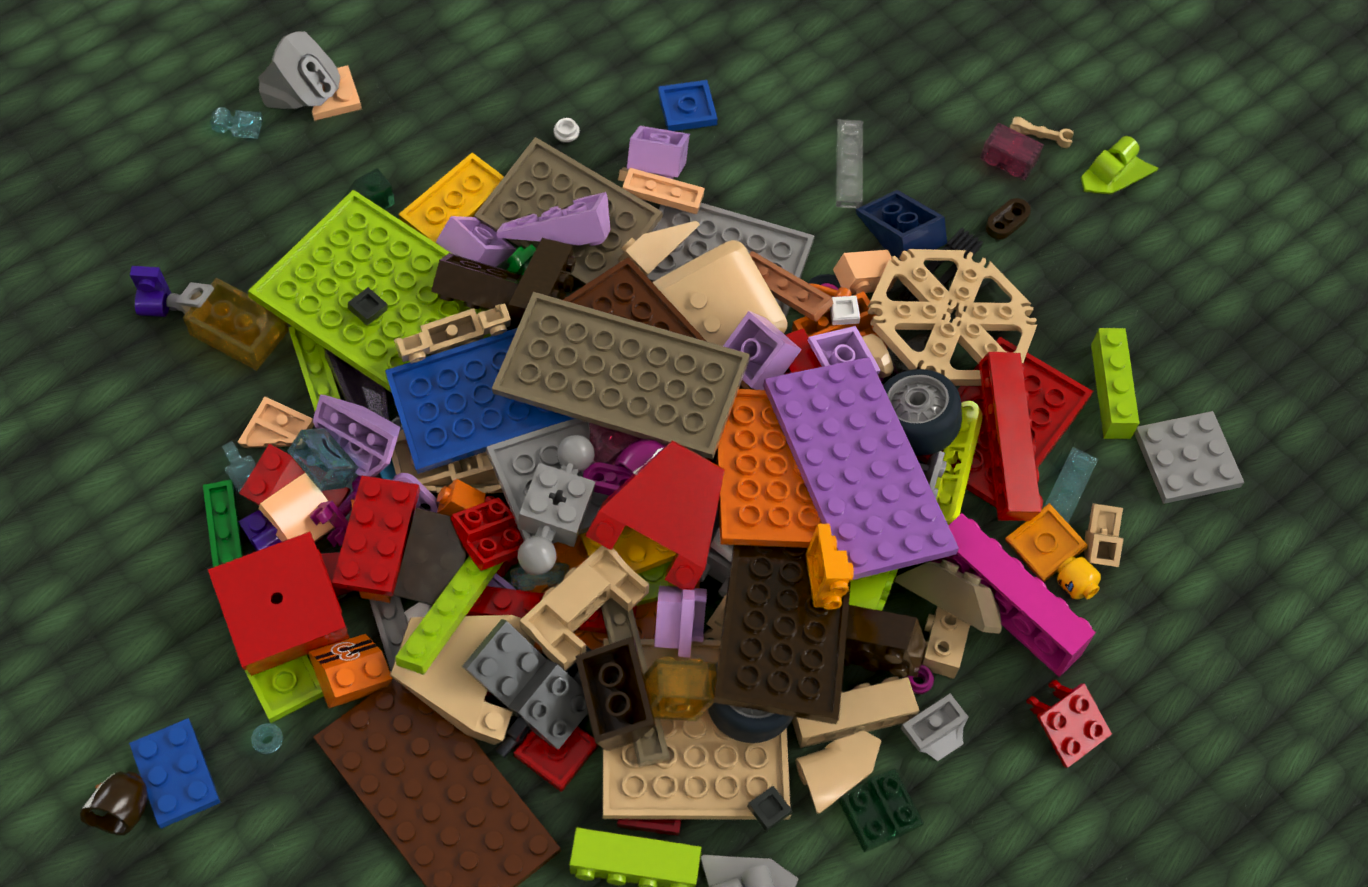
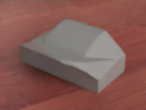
M950 693L902 724L901 730L919 752H925L939 761L963 745V727L969 717Z

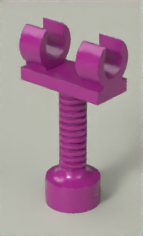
M360 475L351 484L353 491L338 508L333 501L322 502L310 515V518L316 525L319 522L325 524L327 521H330L334 526L335 530L327 537L333 547L337 543L339 546L343 544L348 526V520L345 517L352 510L351 499L355 500L361 479Z

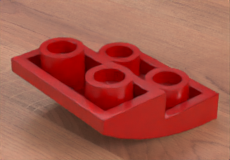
M499 497L452 514L451 520L456 533L480 571L518 557L519 547L524 541L520 532L513 525L515 522L513 513Z

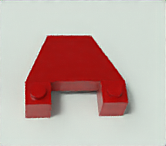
M672 440L603 501L585 536L612 550L624 527L628 526L674 551L676 555L667 568L664 580L682 590H693L706 568L725 469Z

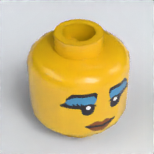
M1070 557L1059 566L1057 582L1071 598L1076 600L1084 597L1090 599L1099 591L1100 587L1098 584L1101 580V574L1086 558Z

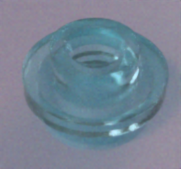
M266 723L254 730L251 742L257 752L271 754L280 748L283 742V734L278 726ZM272 736L273 740L270 743H262L264 737Z

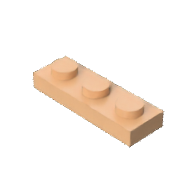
M629 168L622 187L640 199L694 214L698 213L705 188L633 168Z

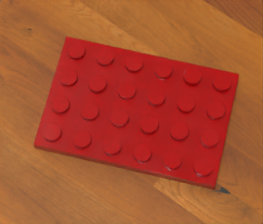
M999 337L996 341L1005 351H1016L1017 346L1002 337ZM1027 353L1023 362L1025 365L1024 383L1025 389L1029 393L1027 406L1028 413L1032 417L1031 436L1036 446L1034 459L1035 467L1038 468L1090 400L1093 391ZM979 364L974 368V370H980ZM960 386L958 392L961 403L964 401H974L983 413L966 489L996 507L982 386ZM931 455L916 456V458L926 464L928 457ZM958 459L955 464H951L952 468L954 469L956 464L961 463V461Z

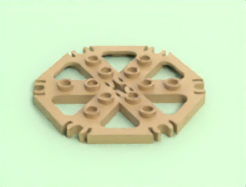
M908 249V251L904 250L901 253L899 259L893 256L891 260L889 259L867 308H869L868 314L877 315L873 316L870 322L871 326H874V332L909 370L917 369L919 366L920 369L932 370L946 376L955 386H982L980 370H956L951 366L950 359L957 342L978 364L988 352H1007L987 331L1020 332L1021 338L1016 351L1012 353H1021L1022 363L1024 362L1037 327L1035 325L1036 318L1027 317L1031 315L1033 307L1030 306L1031 303L991 261L985 268L986 258H982L980 263H976L972 260V252L968 253L966 259H964L966 250ZM924 261H952L956 264L957 271L949 290L924 266ZM892 278H898L920 302L890 300L886 292ZM984 278L993 279L1011 298L1009 303L974 302ZM956 309L955 319L951 323L949 322L951 319L950 314ZM895 330L932 331L924 350L916 352L908 346Z

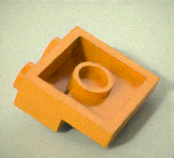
M817 524L806 552L814 607H824L825 609L833 610L842 606L841 599L849 591L848 583L853 580L854 568L852 562H848L846 550L837 551L836 536L831 535L830 524Z

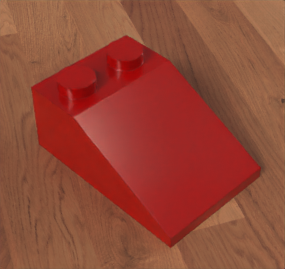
M268 444L239 494L251 502L260 505L264 500L305 472L321 490L326 499L333 501L337 508L347 498L351 490L292 455Z

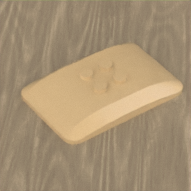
M731 240L652 282L707 342L724 346L748 311L766 318L783 334L787 330L788 322L746 247L739 241Z

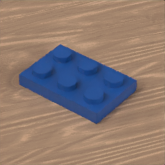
M189 718L129 743L139 773L146 784L148 798L160 828H164L221 803Z

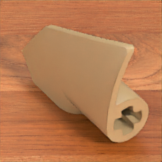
M861 731L829 743L823 750L796 759L798 774L802 783L808 785L817 814L822 813L873 772L881 744L880 739L866 731Z

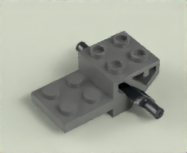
M504 619L499 621L462 666L498 700L499 704L505 709L512 711V716L517 719L506 732L508 736L495 749L504 758H506L516 744L519 745L530 731L534 732L550 746L559 750L588 714L583 688L573 679L579 672L577 661L565 671L557 663L546 659ZM586 645V652L591 651V649Z

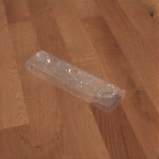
M838 119L836 207L860 208L863 203V121Z

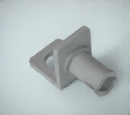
M190 282L181 295L171 293L167 297L166 305L172 311H183L193 326H199L211 310V306L206 299L212 293L214 287L209 284Z

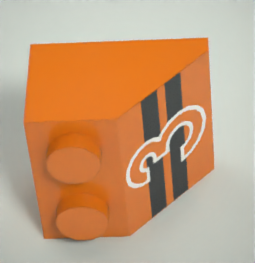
M366 634L308 652L328 708L372 695L377 690L387 687L393 679L390 676V670L382 650Z

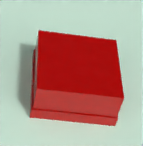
M311 532L208 569L241 666L251 676L305 656L309 651L349 638L340 604Z

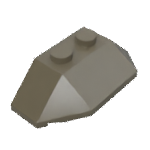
M942 560L941 563L927 562L896 577L894 582L978 630L1000 634L1002 629L1000 606L991 589L980 583V577L969 572H964V574L959 572V566L947 560Z

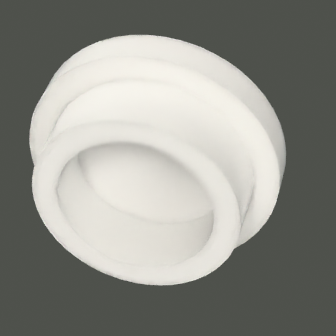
M563 118L555 125L554 135L561 142H572L579 136V127L574 120Z

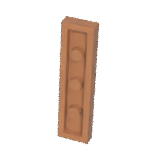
M754 251L750 253L752 260L776 299L815 322L834 304L831 296Z

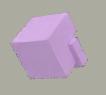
M659 585L654 647L678 649V657L690 658L691 641L703 642L707 589L694 588L693 590H682L679 587Z

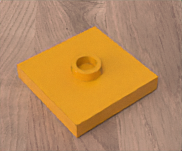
M1050 503L1042 508L1041 512L1031 521H1026L1005 538L1010 547L1043 582L1054 575L1065 560L1078 556L1088 547L1087 543Z

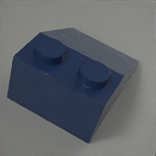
M895 190L856 209V214L885 250H888L891 256H896L898 259L904 250H936L947 244L945 217L899 190Z

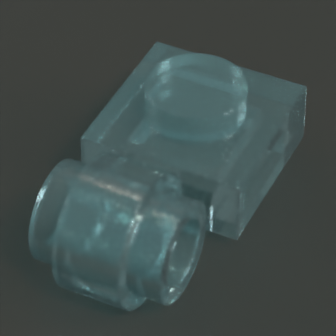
M218 107L212 112L210 124L211 128L218 133H225L231 129L232 136L258 139L263 117L261 112L236 110L235 116L232 117L228 109Z

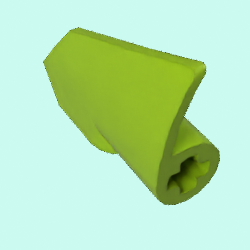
M1123 136L1108 151L1104 150L1095 159L1090 168L1081 176V182L1084 192L1113 194L1156 172L1159 168L1136 157L1140 150L1138 143L1132 137Z

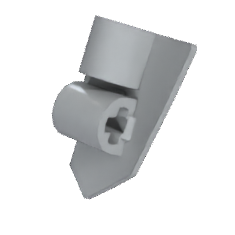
M702 855L701 857L709 887H796L798 882L796 876L772 859Z

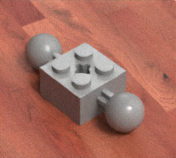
M570 435L560 442L557 449V458L561 469L541 463L537 466L518 520V529L535 534L534 537L526 539L518 550V562L522 569L529 574L542 575L552 569L556 562V549L552 544V540L572 547L575 546L593 497L596 482L577 475L578 472L586 470L592 464L595 455L592 443L584 436Z

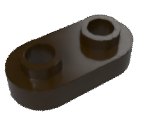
M1019 198L1009 200L989 216L986 224L987 233L995 239L1009 237L1027 222L1031 212L1030 205L1025 200Z

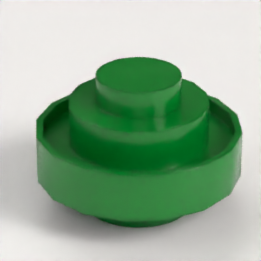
M532 244L526 249L520 246L507 260V263L510 265L507 271L523 275L537 248Z

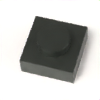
M369 287L348 302V309L366 325H369L381 316L388 308V304Z
M774 786L764 791L747 805L765 831L771 829L792 812V809Z

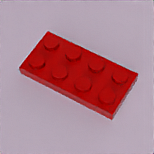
M361 475L332 580L333 587L393 597L420 493L419 484Z

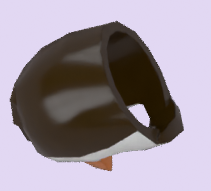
M120 771L112 774L103 783L95 786L96 791L80 812V821L88 826L96 827L114 835H126L136 826L145 811L148 800L147 787L143 778L137 773ZM92 810H100L107 813L102 817L96 815Z

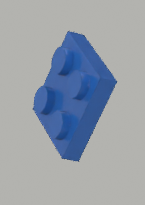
M707 80L658 87V95L668 131L717 125V115Z

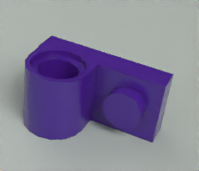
M132 266L130 277L137 289L135 296L136 314L138 316L166 317L169 311L166 300L171 291L160 268Z
M260 510L238 521L256 551L282 542L276 536L278 530Z

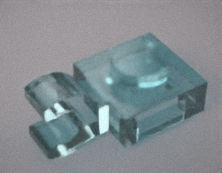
M231 441L222 446L224 454L231 463L230 466L224 469L230 480L232 479L236 490L240 493L256 464L250 455L242 459L236 446Z

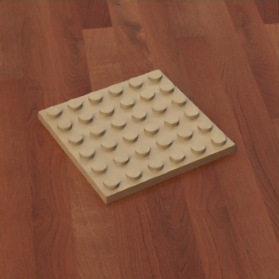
M608 639L603 640V646L609 645ZM640 639L653 693H657L661 697V699H658V713L670 759L666 762L639 767L633 743L610 751L603 749V819L757 820L747 805L772 786L777 789L790 807L787 728L771 740L761 743H745L732 739L721 732L713 723L708 713L706 689L710 674L718 662L721 640L691 641L690 658L678 657V649L654 647L655 639ZM666 694H672L676 698V700H673L671 697H667V700L671 701V704H668L667 707L669 709H673L674 706L677 707V710L673 713L667 712L664 709V703H666L664 696ZM790 814L789 816H787V817H786L785 819H783V820H789L790 817H791V814Z

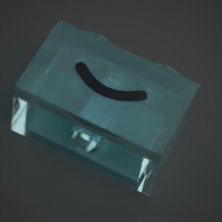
M325 428L301 430L287 451L320 491L345 488L359 468Z

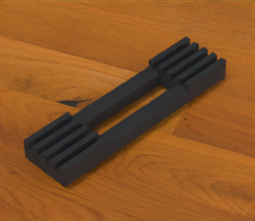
M962 227L942 250H966L964 254V259H966L968 253L972 252L973 256L982 247L983 241H978L977 237L973 238L974 235H969L968 231L964 232ZM931 261L926 268L933 274L944 261ZM953 263L938 279L944 287L955 276L957 271L956 264ZM907 287L899 294L898 299L901 301L920 302Z

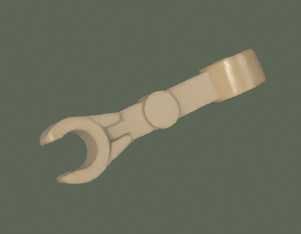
M1014 117L1010 125L1009 131L1013 135L1031 134L1038 138L1055 140L1062 148H1069L1072 144L1070 139L1073 137V131L1070 129H1062L1060 132L1044 126H1034L1021 117Z

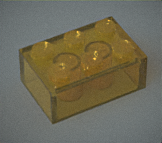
M216 278L211 283L214 290L203 305L199 308L191 307L183 317L189 334L257 371L288 333L287 322L249 298L247 293Z

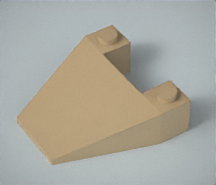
M465 616L424 675L396 666L395 660L390 676L465 735L496 745L504 739L512 711L484 702L487 689L462 666L501 619L508 621L533 646L535 641L520 628V620L522 618L517 616ZM424 617L410 618L399 651Z

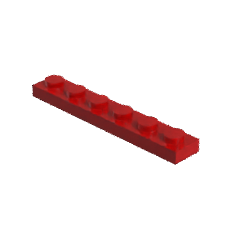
M486 586L466 616L514 615L523 618L542 600L545 593ZM635 605L632 608L635 619L637 613V605ZM601 608L576 630L607 634Z

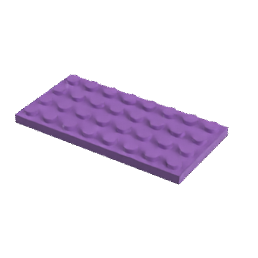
M870 357L766 378L764 380L763 387L822 524H830L831 535L836 536L837 551L846 550L848 562L853 564V580L957 554L959 547Z

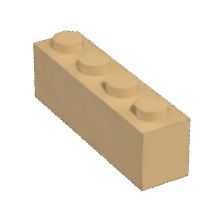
M890 677L883 680L881 684L871 686L869 683H864L854 687L851 691L843 693L841 691L840 713L837 724L793 717L792 723L799 746L803 748L840 739L861 731L870 732L904 724L918 715L919 708L909 678L899 679V677Z

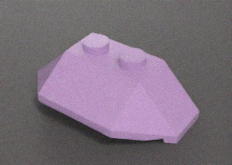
M320 395L313 418L316 429L320 431L321 439H325L329 449L341 457L337 458L327 450L330 458L360 476L375 477L390 464L400 431L398 425L364 406L327 395Z

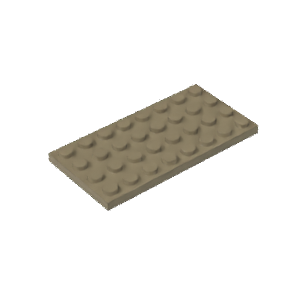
M533 292L492 386V392L502 397L639 438L655 440L664 445L673 440L700 456L713 459L748 366L750 354Z

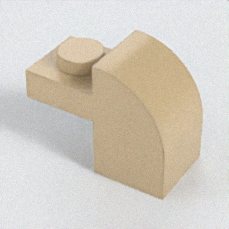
M1092 503L1088 531L1086 530L1085 542L1088 547L1084 550L1085 558L1089 563L1119 567L1123 538L1119 537L1123 508Z

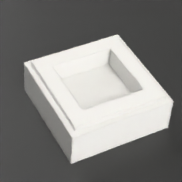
M857 296L832 297L834 303L830 307L832 325L860 323Z

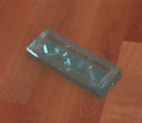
M1072 447L1045 504L1046 506L1050 503L1067 523H1069L1098 461V458Z

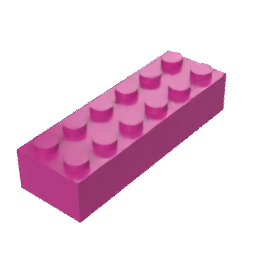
M961 513L948 525L959 547L957 554L932 560V562L941 563L942 560H947L958 565L959 572L963 574L964 572H969L980 577V583L991 589L1000 606L1001 625L1060 677L1084 653L1096 632L1087 620L1078 617L1072 612L1062 598L1053 595L1042 580L1033 577L1024 569L1023 564L1018 559L1008 555L997 540L989 538L981 531L980 526L974 520L968 519Z

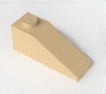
M697 221L649 232L643 234L636 241L632 237L621 248L624 253L618 260L621 262L629 257L648 276L700 224Z

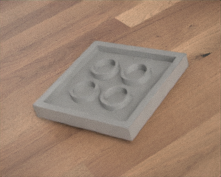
M1213 411L1138 426L1134 432L1163 504L1236 489L1244 484L1242 475Z

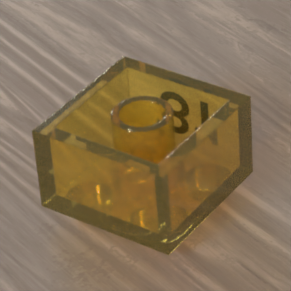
M661 657L656 659L644 673L654 719L697 721L714 703L715 663H707L702 659L678 661L673 657Z

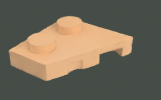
M348 65L337 68L340 82L339 88L333 96L329 97L321 106H313L312 114L314 121L362 109ZM321 83L323 91H325V86L323 83Z
M264 397L237 443L244 448L267 447L268 444L275 447L302 446L314 426L313 418Z

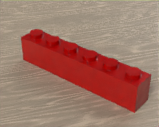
M988 352L979 362L998 520L1031 521L1041 512L1043 499L1038 490L1039 470L1035 467L1034 456L1036 446L1031 436L1032 417L1028 413L1027 406L1029 393L1025 389L1024 383L1025 365L1022 363L1021 353Z

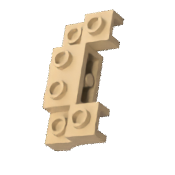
M505 303L496 305L495 308L479 312L478 314H476L473 308L420 326L421 332L403 339H394V343L403 362L416 363L424 360L427 354L431 356L481 340L486 334L490 333L491 336L502 334L507 331V327H510L511 318Z
M600 546L579 567L570 569L565 575L564 580L556 588L551 587L546 591L542 600L520 620V628L542 647L544 655L566 671L576 662V655L586 652V644L573 632L610 598L614 599L629 612L649 593V583L633 571L615 549L610 550Z

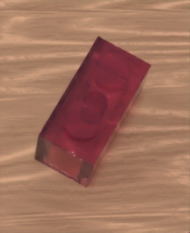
M998 123L985 142L980 159L1026 181L1039 160L1044 144Z

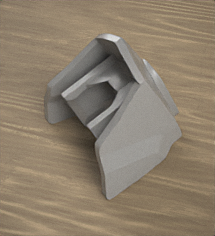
M305 31L293 32L280 40L274 51L272 62L258 77L259 92L264 105L271 108L296 109L302 106H321L338 90L340 75L332 60ZM321 83L324 84L325 91H323Z

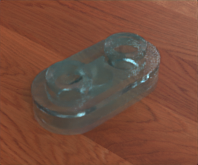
M555 563L550 571L542 575H532L524 571L522 567H517L510 571L511 584L517 586L519 590H531L538 585L557 587L570 570L569 565Z

